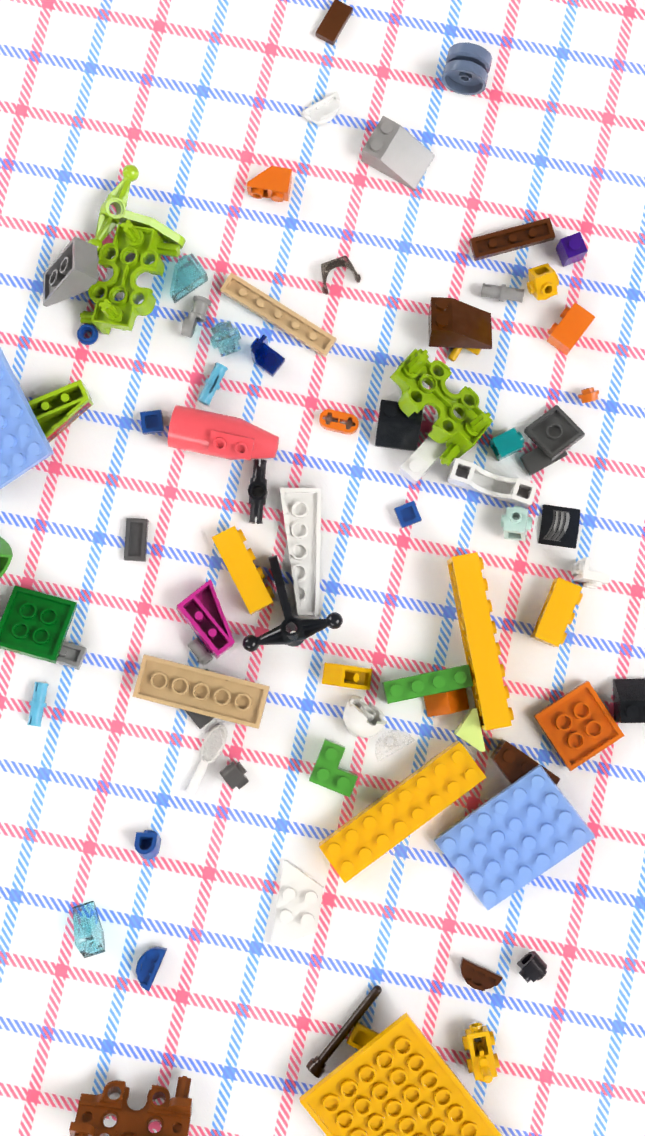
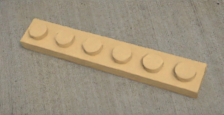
M232 272L220 288L221 293L325 358L337 341L336 337Z

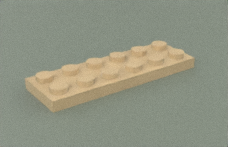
M144 654L132 697L259 729L270 686Z

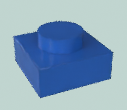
M161 410L140 412L142 433L144 435L165 432Z
M414 501L394 508L401 529L422 521Z

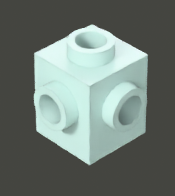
M521 506L507 507L506 515L502 514L501 517L504 539L526 541L527 530H531L533 520L532 517H529L528 509Z

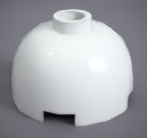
M353 696L346 704L343 712V720L348 728L347 731L354 737L371 738L378 734L386 725L387 721L383 720L385 715L373 703L369 702L366 705L360 701L362 697Z

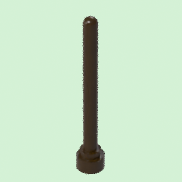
M379 985L373 987L320 1056H316L308 1062L306 1067L315 1077L320 1078L325 1072L324 1068L326 1067L325 1063L379 996L382 991Z

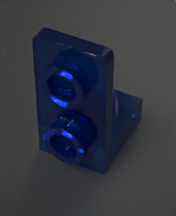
M264 334L260 339L257 337L250 347L253 363L273 377L285 362V358L269 347L267 336Z

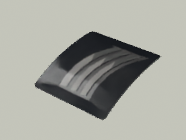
M544 504L538 543L575 549L579 531L580 509Z

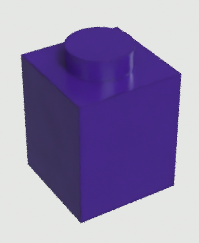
M580 232L560 239L555 248L563 267L581 261L588 252Z

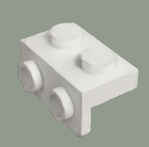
M590 557L582 558L573 564L571 575L574 576L573 581L583 583V587L596 589V587L601 588L602 585L609 583L610 574L589 570Z

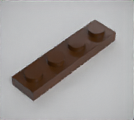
M549 217L471 238L469 244L474 260L477 261L552 241L555 239V233Z

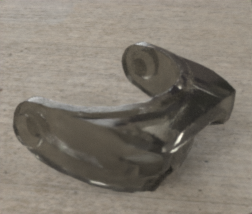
M346 255L321 264L323 285L321 289L323 294H329L326 279L329 272L336 267L349 269L356 283L360 282V274H357Z

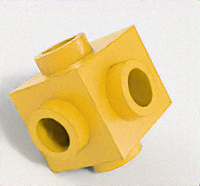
M548 263L528 269L529 282H527V289L537 300H546L558 294L557 286L559 285V279L554 269Z

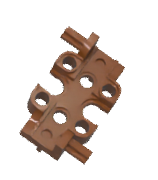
M187 1076L178 1077L176 1094L171 1099L170 1093L165 1087L152 1085V1089L149 1090L146 1105L140 1110H133L128 1106L127 1100L130 1088L126 1087L125 1081L116 1080L107 1083L102 1094L81 1093L75 1122L70 1124V1136H188L192 1115V1098H188L191 1078H187ZM113 1093L120 1094V1097L116 1100L109 1098ZM157 1098H162L165 1100V1102L161 1105H155L153 1103ZM114 1116L117 1119L116 1124L113 1127H106L104 1125L106 1117ZM153 1121L159 1122L162 1126L157 1133H152L148 1129Z

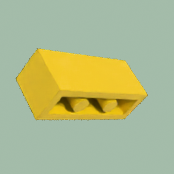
M559 577L553 580L531 638L552 647H559L560 644L564 643L567 636L565 632L566 627L572 623L575 613H573L574 607L579 605L583 593H580L582 590L581 586Z

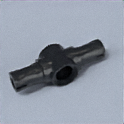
M254 459L253 478H250V485L248 487L249 504L251 505L249 523L255 524V518L257 517L256 523L263 524V506L266 504L268 495L267 479H265L267 461L261 459L259 467V459ZM256 487H261L264 490L263 494L259 497L252 494L253 489Z

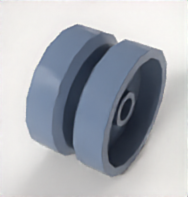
M469 42L452 45L448 50L446 65L442 75L444 86L455 93L463 95L482 93L487 84L488 73L493 59L491 53L484 47Z

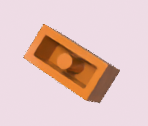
M576 302L571 308L567 306L560 315L562 318L559 324L554 323L547 332L550 334L547 342L565 355L570 352L595 318L594 315Z

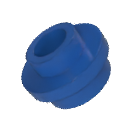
M84 324L77 331V337L84 345H92L98 339V330L91 324ZM87 332L92 333L90 338H85Z

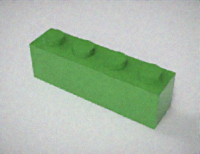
M461 665L384 681L382 685L386 703L389 704L471 687L473 683L469 665Z

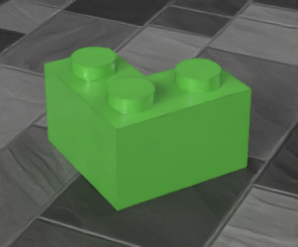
M325 738L309 781L350 797L358 776L355 773L338 767L345 751V746Z

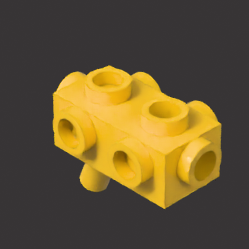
M473 1023L469 1025V1029H465L466 1036L462 1037L464 1050H469L470 1058L466 1059L468 1072L473 1073L476 1081L490 1083L493 1080L492 1077H497L496 1068H500L497 1053L493 1054L492 1045H495L493 1031L488 1030L487 1026H482V1023ZM481 1037L480 1041H474V1038Z

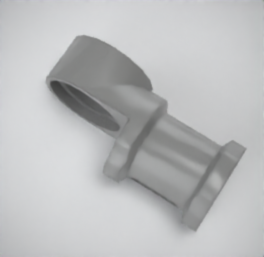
M202 296L193 297V308L188 313V317H185L183 321L181 335L192 338L197 322H206L207 308L212 302Z

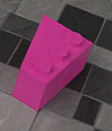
M210 579L180 602L176 610L214 657L218 659L233 647L235 642Z

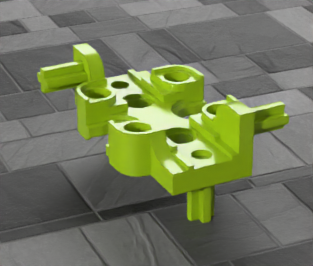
M130 220L118 224L113 243L104 244L98 254V264L106 269L112 268L114 271L113 276L106 282L97 281L95 285L89 288L88 295L96 304L94 312L83 311V313H80V322L95 325L102 334L107 335L110 334L111 328L132 331L136 317L138 315H149L156 303V299L152 295V289L137 286L138 276L148 272L163 277L165 264L161 259V255L180 256V245L164 243L154 228L134 226ZM130 253H134V260L131 262H126V256ZM123 292L125 294L122 300L115 301L117 293Z
M415 348L397 367V370L390 378L402 391L398 405L408 417L414 412L419 413L425 405H431L437 410L438 419L432 425L433 429L428 433V436L437 443L442 444L446 442L447 448L439 458L441 459V464L449 466L455 457H461L476 444L493 422L489 418L491 414L489 412L485 414L478 408L479 397L470 387L465 386L458 394L449 392L445 381L451 375V369L439 360L430 363L428 360L429 356L427 355L428 351ZM422 381L429 385L430 389H426L423 386ZM453 410H455L461 416V418H457L454 415Z

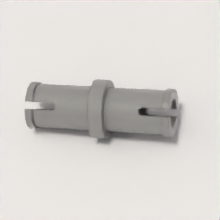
M483 283L481 297L496 298L502 302L510 300L522 303L525 289L510 288L504 284L496 286Z

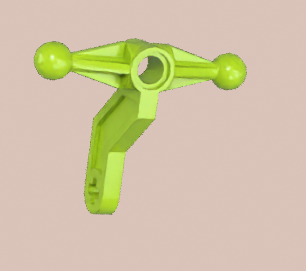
M126 165L122 172L124 178L108 194L105 202L100 207L95 238L90 239L88 243L97 246L98 255L103 246L102 241L118 223H125L126 220H130L134 226L156 229L164 242L178 244L180 249H182L186 240L180 234L152 217L126 210L130 184L137 180L139 176L136 166ZM110 205L116 208V215L110 212Z

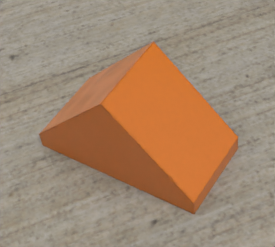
M466 688L423 696L427 717L452 714L470 709Z

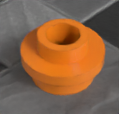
M594 387L581 390L582 394L578 395L582 403H587L599 399V390L594 391Z

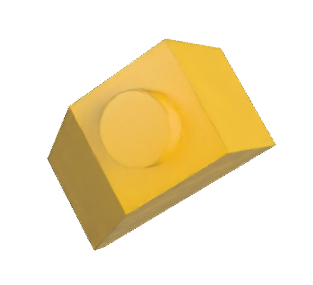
M325 662L322 684L370 690L372 669Z

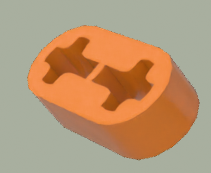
M332 409L324 410L319 418L320 425L324 429L347 435L354 434L359 425L356 416ZM328 415H332V419L337 420L338 423L331 421L330 424H326V420L323 417L327 418ZM348 419L352 420V424L355 427L351 426L350 429H346V425L341 424L340 421L346 423Z

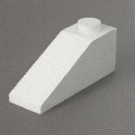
M428 437L401 466L399 473L415 486L446 450V442L440 444Z

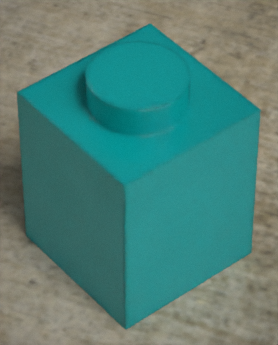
M512 428L492 438L489 445L497 460L500 461L520 451L524 447V438L519 431L517 432L515 428Z

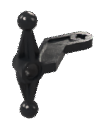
M277 555L268 557L285 620L276 628L259 637L254 635L246 636L243 639L245 650L253 652L258 649L259 645H288L295 647L300 645L306 638L326 627L331 629L341 627L343 618L337 612L330 613L326 619L301 620L294 618Z

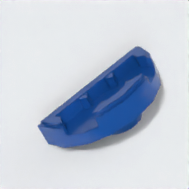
M150 948L143 953L137 962V979L141 983V987L148 992L167 948Z

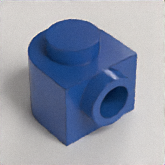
M144 830L143 833L136 832L134 846L138 854L146 860L155 858L160 851L161 838L159 834L152 830Z

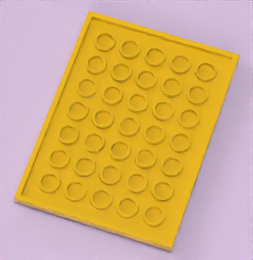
M407 1012L299 1097L300 1103L327 1136H503Z

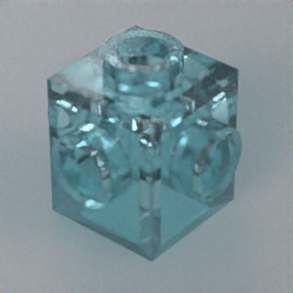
M230 321L220 322L211 328L213 336L209 338L213 348H218L221 357L241 350L238 342L241 339L237 327L233 328Z

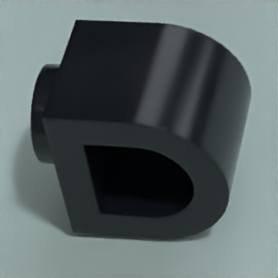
M535 951L529 952L517 963L522 969L519 974L527 983L530 981L534 983L536 980L542 979L547 973V964Z

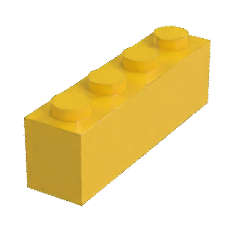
M233 526L213 536L212 539L250 614L252 615L274 603L272 598L275 595L270 586H265L263 579L266 577L261 567H255L253 560L256 557L251 548L246 549L243 543L246 541L242 530H237Z

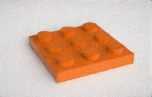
M585 681L533 715L569 771H572L624 737V734L589 681Z

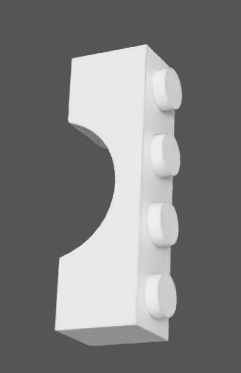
M459 458L454 460L447 480L448 483L526 509L532 505L538 487L537 484L519 478H508L492 474L481 469L477 464Z

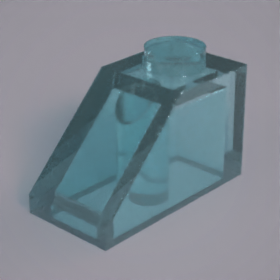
M192 253L181 257L177 264H175L170 288V296L174 303L208 281L206 271Z
M90 901L73 907L75 946L84 959L105 952L104 932L95 902Z

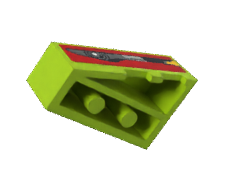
M81 379L28 401L49 443L93 405L86 385Z

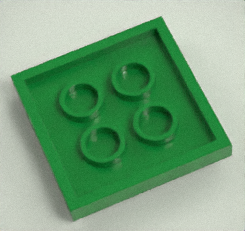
M14 586L0 621V649L56 664L76 611L77 602Z

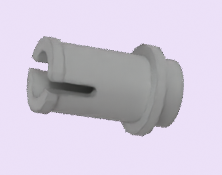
M199 637L187 645L197 657L198 664L201 663L204 666L213 659L212 653L208 652Z

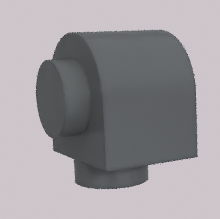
M232 761L219 772L231 789L237 787L240 790L249 782L245 775L247 770L240 762L236 764Z

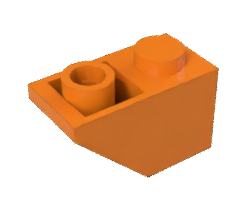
M270 166L247 182L248 195L257 199H262L263 197L271 198L275 202L289 201L292 169Z

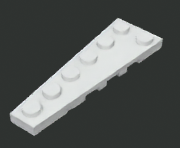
M280 487L298 616H319L322 488Z

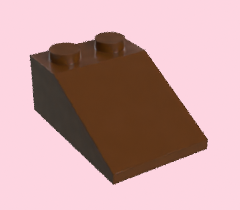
M431 297L428 313L429 347L492 349L491 313L454 298Z

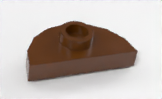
M462 957L460 964L461 974L466 983L472 988L485 991V989L497 986L503 979L501 975Z

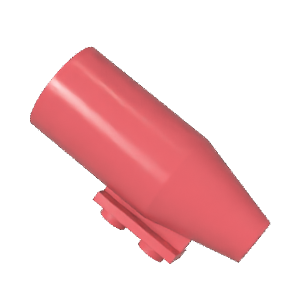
M176 405L173 410L168 431V447L229 460L275 458L279 445L278 436L241 418Z

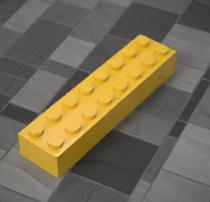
M478 552L453 556L447 560L466 662L469 665L473 683L471 688L475 708L478 711L481 729L487 731L512 726L511 720H514L512 708L508 707L507 699L510 698L507 685L504 686L502 678L505 677V669L503 664L499 663L498 655H501L499 643H495L494 634L497 633L496 624L490 618L492 604L490 599L487 600L485 592L488 591V583L486 578L482 577L481 572L484 569L483 559L478 557Z
M457 740L319 842V848L344 883H346L487 777L462 743Z

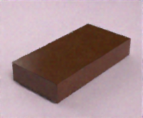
M334 0L316 31V37L334 45L352 15L353 8L339 0Z

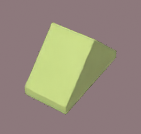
M470 708L453 734L478 751L485 752L477 708Z

